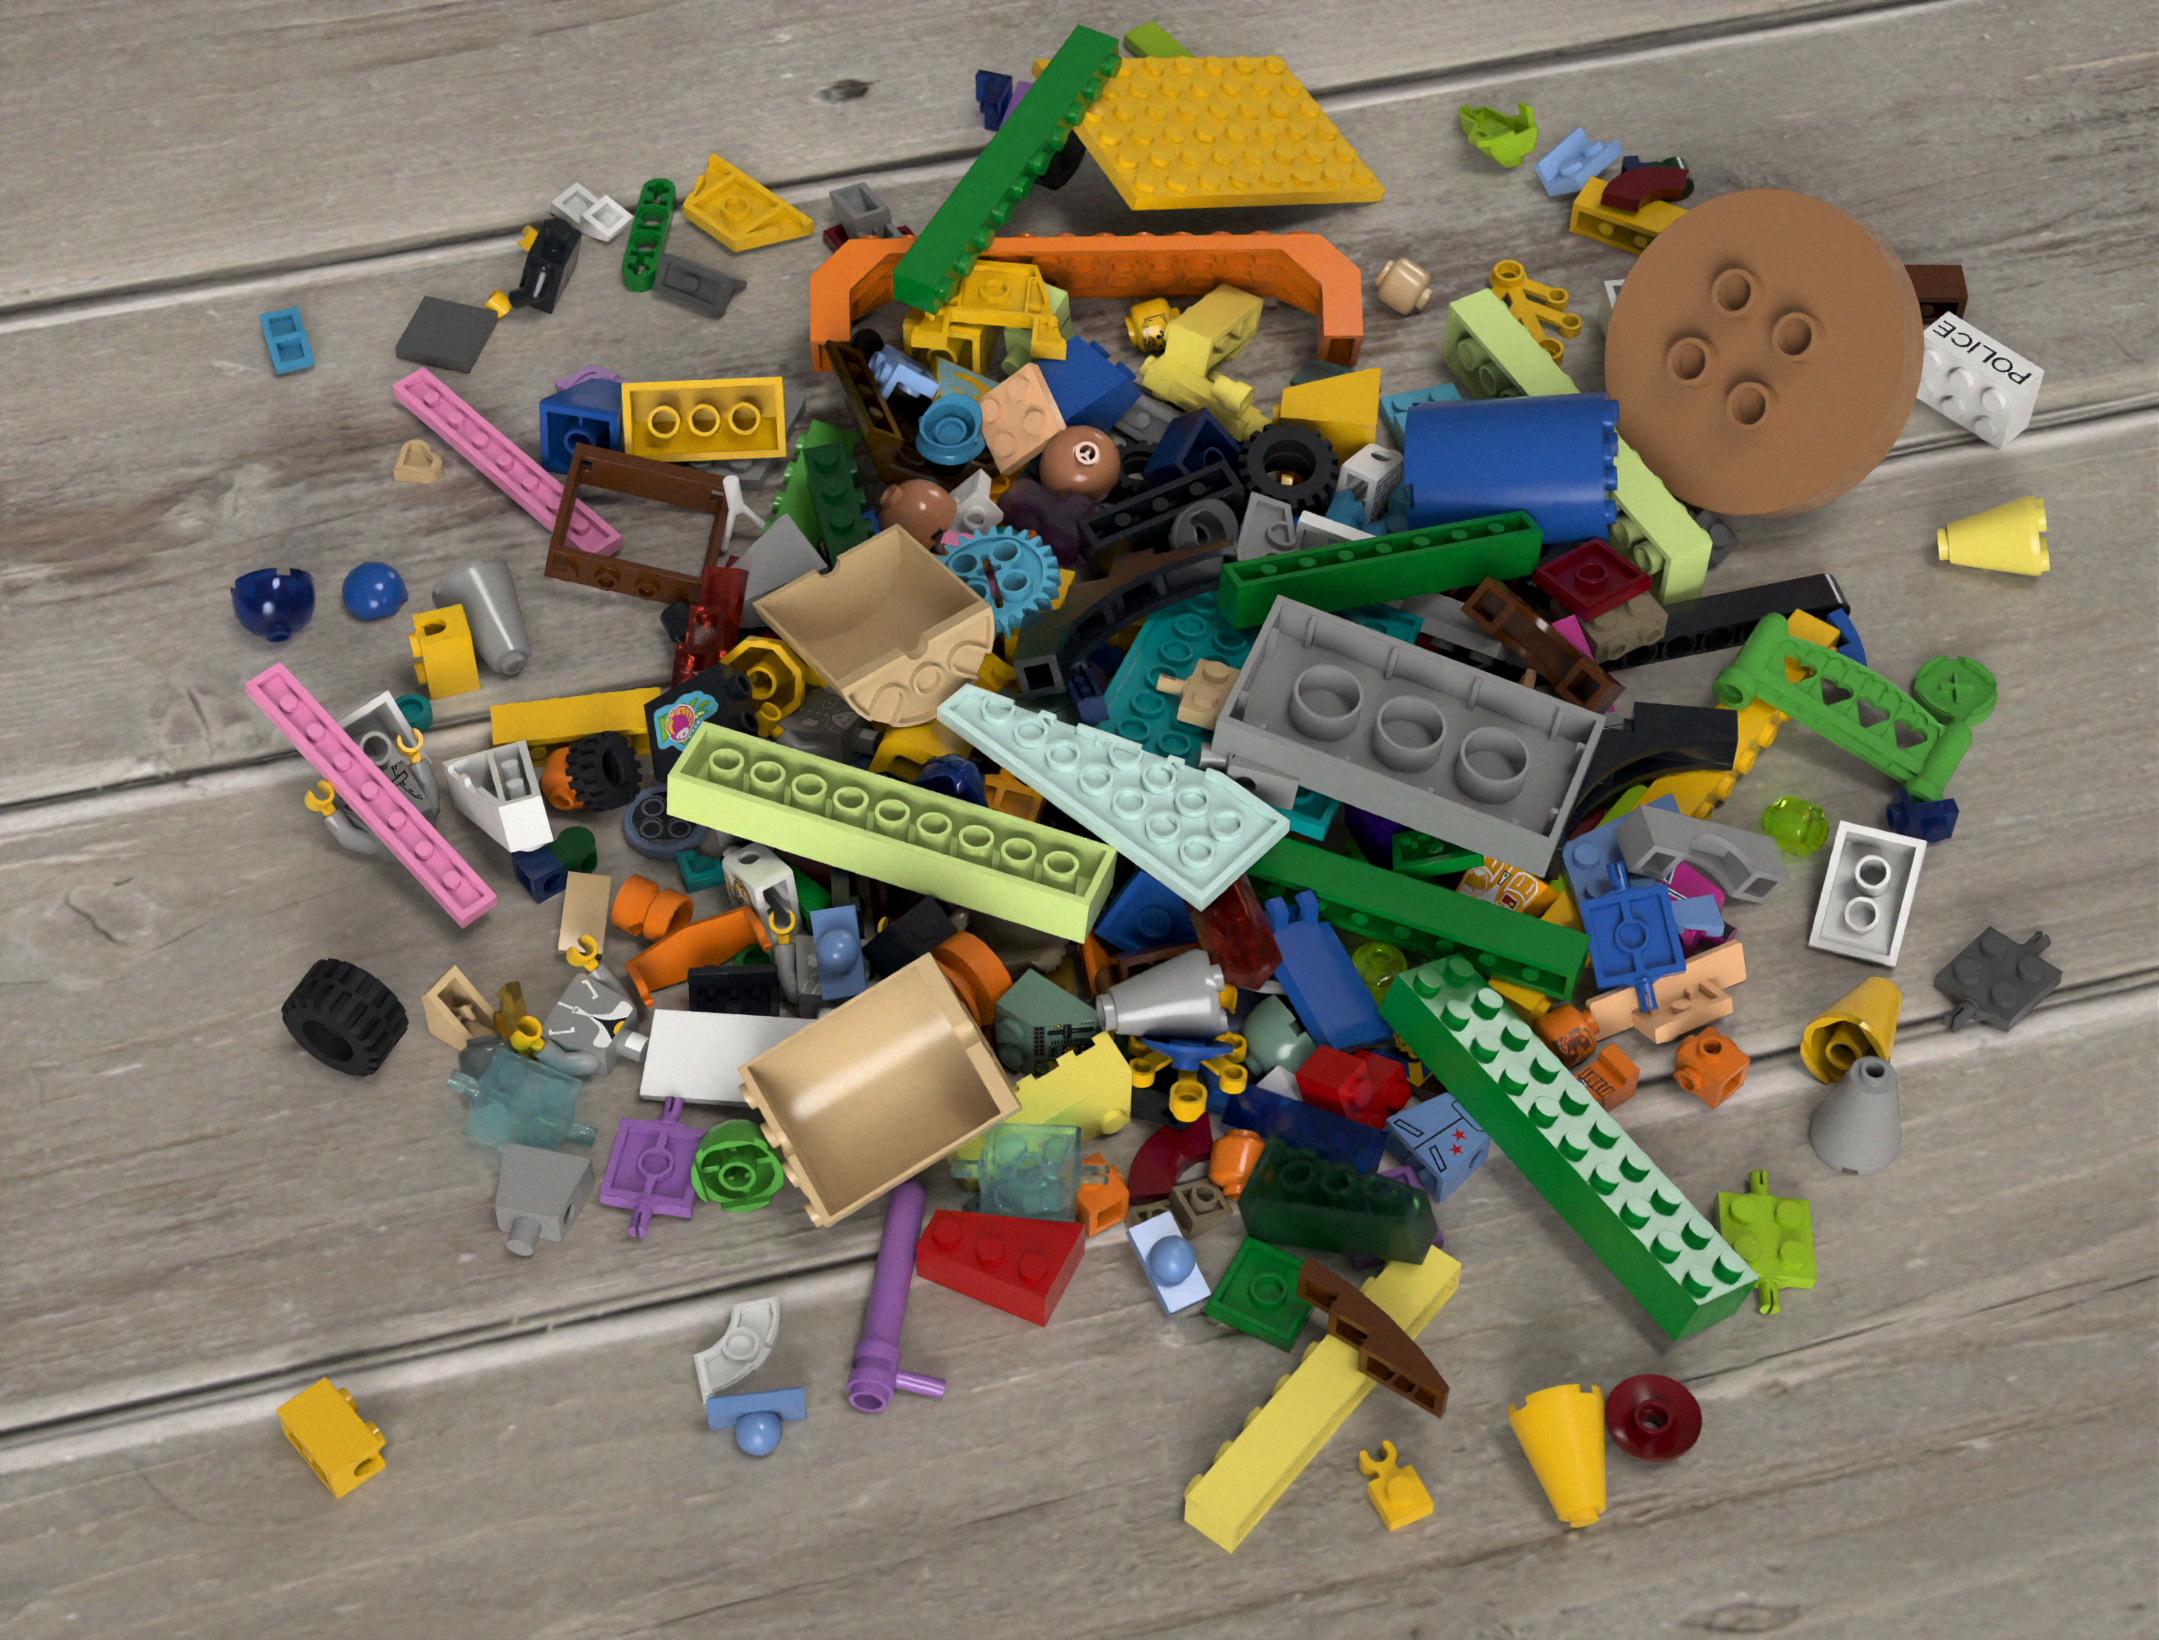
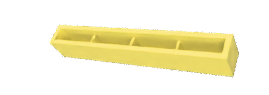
M1417 1234L1404 1247L1397 1245L1388 1256L1383 1272L1377 1278L1369 1277L1359 1290L1386 1312L1413 1341L1456 1292L1462 1268L1460 1262ZM1330 1334L1321 1343L1317 1340L1313 1341L1304 1352L1300 1361L1301 1365L1293 1375L1286 1373L1277 1382L1272 1391V1399L1265 1407L1257 1406L1248 1415L1243 1424V1432L1234 1442L1230 1439L1227 1440L1219 1448L1213 1460L1214 1465L1204 1476L1200 1473L1197 1474L1190 1481L1183 1494V1498L1186 1499L1184 1521L1226 1551L1232 1553L1378 1383L1357 1370L1360 1352Z

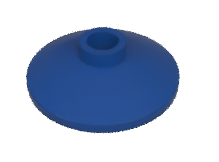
M1142 1036L1141 1040L1151 1050L1172 1058L1171 1068L1198 1071L1200 1061L1225 1056L1232 1053L1234 1045L1213 1039L1206 1041Z

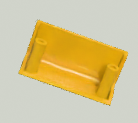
M937 718L908 727H892L889 725L867 771L875 774L886 771L917 787L933 791L940 774L957 781L973 745L938 721Z

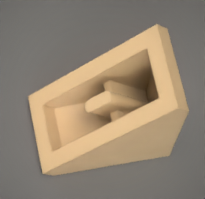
M455 964L450 965L422 995L429 1033L459 1051L467 1047L466 1040L502 1032L504 1039L512 1031Z

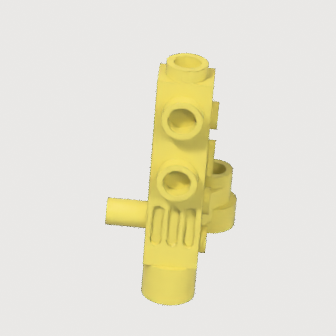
M1164 354L1159 358L1150 355L1140 369L1139 375L1144 378L1142 385L1151 389L1155 398L1175 403L1185 409V414L1206 407L1226 431L1240 442L1242 440L1249 441L1250 435L1256 430L1263 433L1264 425L1272 423L1271 419L1261 414L1262 411L1252 406L1255 388L1241 380L1235 382L1221 374L1212 383Z

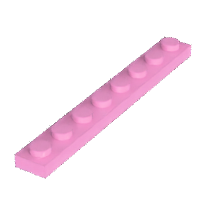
M421 367L392 385L393 395L399 402L553 534L565 488L561 483L426 368ZM578 498L576 499L565 545L569 548L608 557L623 548L622 535Z
M280 661L244 684L245 693L318 773L332 785L340 797L462 929L497 905V895Z

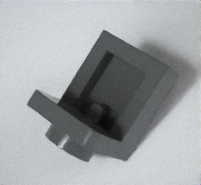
M1690 509L1687 511L1690 517L1700 528L1708 532L1713 541L1707 567L1710 570L1717 566L1740 541L1715 512L1702 509L1694 514Z

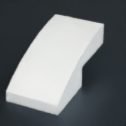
M578 182L551 202L550 212L558 218L564 219L582 233L607 242L634 220V216L610 197L605 195L599 200Z

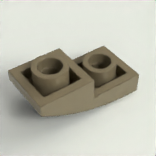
M1208 1178L1172 1187L1168 1199L1129 1209L1124 1223L1129 1229L1170 1210L1183 1238L1189 1241L1230 1219L1233 1210L1218 1186L1212 1184Z

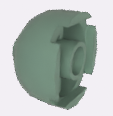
M1271 994L1256 1004L1247 1014L1242 1024L1241 1036L1247 1041V1052L1243 1061L1257 1078L1263 1073L1267 1076L1277 1065L1294 1074L1318 1049L1308 1034L1303 1032L1294 1021L1296 1020L1295 1017L1275 994Z

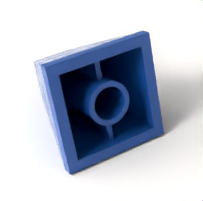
M591 378L540 401L541 464L546 472L568 475L576 442L622 452L623 406L621 383ZM581 460L582 464L592 466L593 462Z

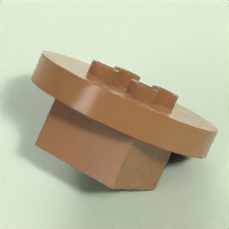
M1771 188L1748 189L1710 199L1675 219L1655 237L1634 263L1617 296L1608 325L1604 358L1606 391L1609 393L1611 400L1618 399L1619 424L1615 425L1623 441L1631 450H1635L1639 454L1642 462L1653 475L1658 476L1662 480L1668 492L1691 505L1712 512L1748 518H1779L1814 510L1832 502L1864 480L1884 459L1904 429L1914 406L1923 369V321L1913 283L1900 258L1889 243L1873 227L1848 210L1806 194Z

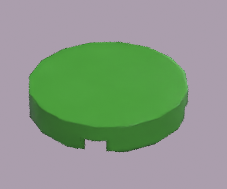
M1948 655L1937 656L1925 662L1916 673L1912 695L1914 700L1932 715L1938 723L1949 725L1951 722L1957 721L1967 726H1974L1986 720L1993 712L1998 696L1996 690L1997 683L1994 676L1984 665L1962 656H1958L1957 660L1947 659Z

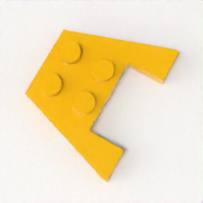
M976 260L972 273L968 277L964 276L957 285L953 299L949 303L945 302L936 315L925 312L924 319L919 326L915 325L911 333V347L947 350L951 322H962L970 325L1005 326L1011 329L1030 328L1032 329L1030 357L1066 360L1067 343L1059 332L1057 316L1053 315L1049 305L1050 298L1038 265Z

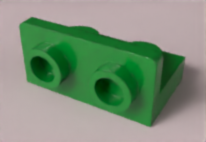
M1414 830L1391 835L1393 871L1395 873H1402L1407 877L1419 880L1484 866V855L1426 833Z

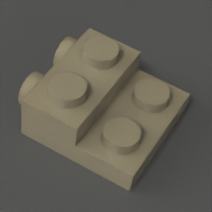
M1648 590L1587 623L1575 614L1593 659L1597 664L1608 660H1616L1629 651L1656 643L1664 637L1668 614ZM1550 599L1549 611L1557 621L1574 615L1572 611L1556 599Z

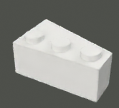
M526 740L441 762L454 807L509 852L512 853L520 850L525 852L534 851L541 848L545 843L554 841Z

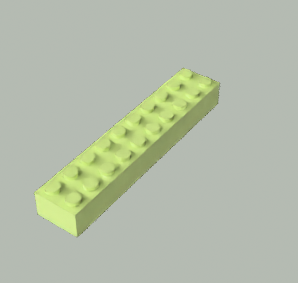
M1489 288L1449 303L1442 360L1475 399L1581 393L1574 385L1571 377L1563 373L1552 360L1549 352L1540 347L1530 335L1527 327L1517 321L1510 313L1505 302L1499 300ZM1618 434L1619 453L1618 457H1614L1613 465L1617 466L1618 489L1610 491V500H1616L1617 524L1609 525V541L1603 542L1651 576V589L1648 591L1660 606L1701 598L1713 544L1710 535L1705 529L1698 526L1688 514L1685 506L1675 500L1664 487L1662 480L1658 476L1653 475L1642 462L1639 454L1635 450H1631Z
M702 721L668 774V815L929 896L931 894L937 899L1082 944L1085 943L1113 886L1117 850L1110 845Z

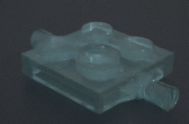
M501 1047L496 1049L488 1070L479 1080L453 1069L449 1077L450 1079L446 1084L447 1088L449 1087L471 1096L470 1114L461 1134L502 1151L506 1142L556 1151L558 1145L566 1136L592 1147L596 1139L595 1136L599 1131V1128H594L574 1119L575 1103L584 1081Z
M1000 1123L986 1132L985 1146L979 1160L953 1158L951 1162L953 1167L969 1168L951 1169L952 1178L978 1179L981 1190L980 1214L1075 1222L1076 1197L1081 1183L1107 1185L1109 1177L1091 1174H1110L1109 1166L1106 1164H1082L1080 1157L1082 1128L1076 1125Z

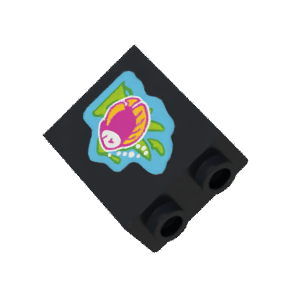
M719 662L644 704L655 780L668 784V774L702 721L759 738V724L755 717L752 698L753 688L746 673Z

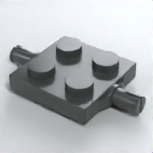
M1991 926L1982 932L1935 977L1934 987L1951 997L1958 1005L1944 1017L1947 1027L1951 1028L1953 1025L1952 1030L1958 1031L1971 1017L1988 1021L2005 1033H2008L2061 982L2063 971L2038 956L2050 946L2051 940L2049 936L2045 933L2042 937L2043 932L2037 931L2025 944H2019Z

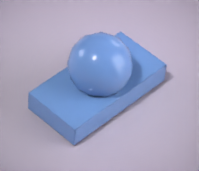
M849 905L810 911L822 1001L828 1002L854 998L868 989L856 906Z
M1170 1210L1126 1231V1235L1167 1317L1204 1301L1212 1295L1196 1264L1194 1247L1187 1239L1183 1238Z
M801 1387L708 1397L706 1399L709 1430L735 1427L734 1436L737 1444L742 1450L753 1455H764L778 1446L783 1431L781 1422L806 1419L804 1391Z

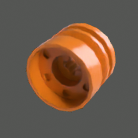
M964 931L956 932L932 950L931 955L950 980L960 1002H964L981 1029V1025H991L996 1021V1002L1013 986V983L1000 959L984 942L970 933Z

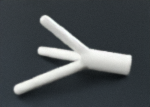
M729 475L723 479L729 510L720 547L722 552H726L729 548L736 515L743 514L761 531H763L765 522L744 504L739 478L735 475Z

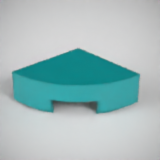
M693 850L675 852L676 863L688 894L726 883L723 866L718 859L713 860L697 855V851Z

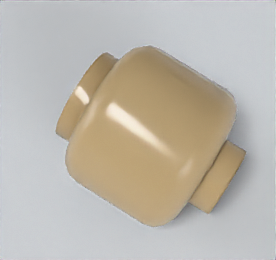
M1405 257L1398 259L1396 262L1390 259L1374 284L1378 288V299L1402 315L1411 313L1415 307L1422 311L1434 292L1428 288L1431 282L1430 273Z

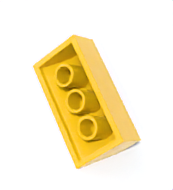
M783 377L621 383L626 454L661 462L787 457Z

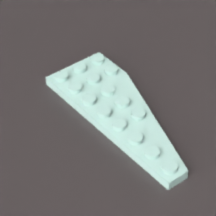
M966 683L937 708L938 721L1201 912L1290 830L1289 819L1222 772L1207 768L1204 772L1186 766L1185 759L1171 754L1166 759L1142 750V744L1082 723H1078L1077 727L1057 720L1056 714L1041 710L1038 714L1015 705V700Z

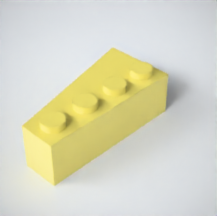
M1107 1031L1094 1036L1092 1040L1095 1046L1076 1056L1071 1050L1057 1058L1056 1061L1059 1067L1039 1079H1035L1030 1074L1016 1082L1017 1085L1013 1088L1015 1095L1022 1104L1023 1110L946 1156L967 1193L980 1187L987 1188L996 1180L999 1182L1003 1177L1021 1169H1032L1046 1158L1062 1151H1073L1079 1148L1085 1141L1104 1133L1112 1134L1130 1122L1132 1069Z

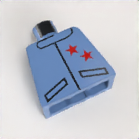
M1443 1093L1386 1119L1383 1146L1402 1166L1411 1164L1419 1184L1440 1204L1485 1162L1488 1157L1491 1138L1451 1093Z

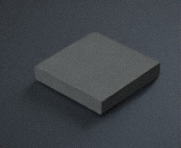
M424 296L395 347L397 358L470 373L498 322L497 311Z

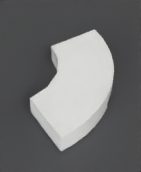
M778 1294L731 1304V1322L725 1335L711 1348L694 1354V1363L704 1404H706L708 1397L725 1396L738 1391L748 1384L766 1365L774 1351L780 1331Z

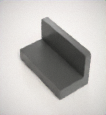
M664 253L652 289L709 312L724 316L733 288L745 289L747 281L688 258Z

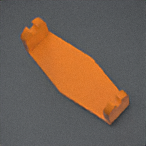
M747 905L684 924L623 965L637 995L647 1009L655 1005L649 994L650 991L688 980L687 970L689 968L706 965L718 966L754 941L757 942L764 953L773 949L767 938V933L761 921L750 906Z

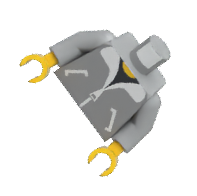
M582 935L577 941L585 950L586 956L581 955L574 946H571L567 949L566 959L572 966H584L587 969L586 973L577 972L542 1025L536 1018L524 1016L516 1025L527 1036L523 1032L516 1030L510 1037L511 1045L515 1049L521 1051L532 1048V1053L537 1059L562 1077L591 1074L600 1076L610 1075L622 1056L643 1063L646 1060L650 1037L638 1033L639 1023L636 1004L628 991L603 960L597 961L594 958L598 952L597 942L589 935Z

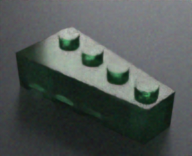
M1270 1135L1237 1200L1247 1234L1266 1243L1423 1265L1438 1232L1427 1191L1378 1173L1370 1177L1357 1172L1356 1165L1342 1160L1338 1164L1321 1159L1318 1151L1304 1146L1300 1150L1286 1146L1284 1139L1274 1135Z

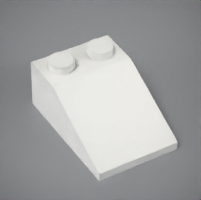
M1840 821L1808 947L1895 968L1926 853L1927 841Z

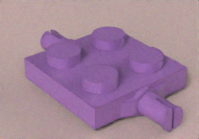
M673 1096L665 1099L661 1119L642 1121L622 1118L599 1197L600 1203L603 1205L629 1208L634 1211L627 1230L634 1237H637L638 1231L640 1238L647 1236V1230L653 1214H668L692 1218L698 1194L692 1185V1157L700 1137L707 1130L689 1128L679 1122L684 1101L678 1097H675L674 1103Z

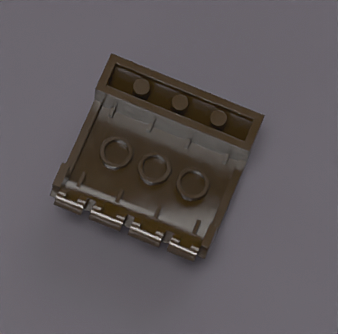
M827 340L824 347L839 391L856 425L857 432L860 434L867 449V454L878 473V478L888 486L893 484L898 486L908 480L924 479L936 483L950 493L980 468L991 479L999 477L1000 471L987 445H985L984 450L973 460L969 459L968 462L948 466L933 463L924 458L916 448L915 438L919 429L918 420L930 407L932 399L920 393L918 398L914 397L911 399L891 392L888 399L884 400L862 351Z

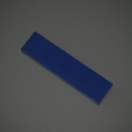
M1249 1082L1246 1083V1089L1243 1092L1230 1094L1222 1123L1229 1126L1256 1132L1262 1138L1376 1177L1389 1134L1388 1131Z

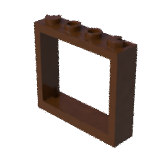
M576 442L548 550L544 576L670 605L677 602H685L690 605L692 610L704 612L710 597L729 510L723 486V479L726 476ZM581 460L593 462L592 466L582 464ZM580 483L715 514L701 577L565 547ZM712 490L724 492V495L712 494Z

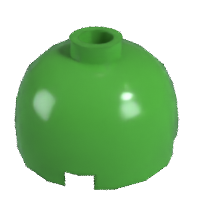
M728 1119L717 1123L700 1137L695 1148L691 1164L692 1185L699 1197L707 1203L708 1197L715 1202L721 1203V1210L728 1212H750L764 1207L772 1201V1195L779 1188L781 1190L784 1183V1170L781 1165L784 1163L783 1151L780 1146L774 1149L770 1145L758 1122L748 1119Z

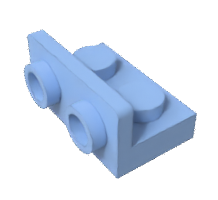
M1581 127L1574 128L1534 164V168L1549 197L1581 191L1591 176L1596 177L1623 153V150L1617 139L1602 143L1599 139L1589 142Z
M885 344L881 352L876 351L868 363L884 400L888 399L897 382H899L897 386L901 390L916 398L922 393L932 399L940 386L925 364L888 344Z

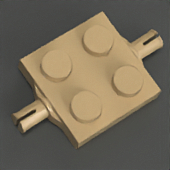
M1199 658L1193 674L1186 680L1161 673L1156 691L1180 697L1176 720L1215 731L1217 719L1241 670L1228 667L1221 662Z

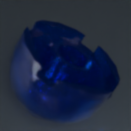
M267 568L238 577L234 581L235 589L230 587L235 617L248 632L260 637H266L269 642H284L291 639L292 634L299 632L310 622L314 613L316 592L314 578L309 572L290 568L291 576L277 575L276 568Z

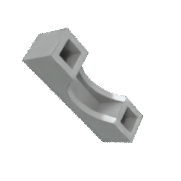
M1639 804L1614 830L1627 870L1631 873L1663 880L1684 860L1702 867L1713 875L1725 888L1730 897L1764 904L1790 879L1777 842L1773 837Z

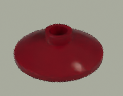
M1640 1374L1623 1380L1611 1391L1604 1410L1607 1431L1618 1447L1635 1458L1649 1462H1667L1683 1456L1696 1444L1702 1428L1701 1410L1692 1393L1679 1382L1658 1374ZM1646 1422H1652L1656 1424L1659 1429H1651L1643 1424Z

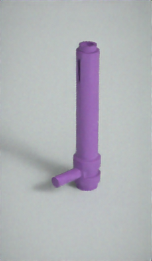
M911 1178L893 1188L890 1192L861 1341L854 1348L851 1362L853 1370L849 1373L846 1387L850 1395V1404L866 1412L884 1410L887 1402L892 1400L895 1388L942 1399L946 1385L945 1379L899 1369L901 1353L898 1350L916 1258V1244L919 1241L927 1201V1193L924 1191L923 1184Z

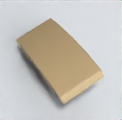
M568 871L557 954L566 955L567 949L574 946L581 955L586 956L585 950L578 944L577 939L582 935H589L595 939L598 945V952L594 958L602 959L612 876Z

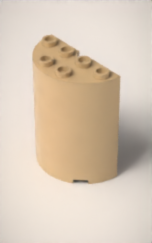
M898 523L837 556L835 567L830 573L822 575L813 569L753 602L754 608L761 619L853 710L869 721L889 723L892 727L914 726L937 718V708L966 683L975 686L980 678L976 673L983 662L985 654H991L994 642L995 623L991 605Z
M930 952L737 1068L744 1080V1083L738 1086L739 1090L752 1110L759 1107L766 1120L760 1124L761 1130L774 1149L778 1146L781 1147L783 1156L787 1159V1161L781 1164L783 1170L795 1188L800 1187L805 1196L809 1198L803 1205L817 1228L822 1225L827 1228L831 1227L1023 1110L1009 1078L964 1002H960L950 980Z

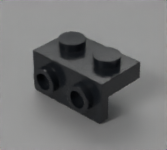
M753 963L747 966L721 967L706 965L687 970L689 1011L780 1017V989L777 965H763L760 963Z

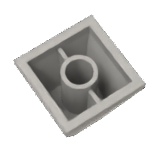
M787 513L780 516L713 585L715 597L709 599L711 610L719 622L726 620L731 628L769 627L756 612L753 602L813 569L818 574H828V566Z

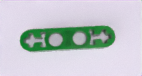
M655 178L649 180L643 185L622 263L623 284L632 292H646L653 288L665 253L677 205L675 185L668 179ZM658 196H661L660 204L654 203V200H657ZM649 219H660L662 221L656 225L644 223ZM650 244L655 246L654 249L649 251L637 249L641 245ZM639 265L645 268L640 275H638Z

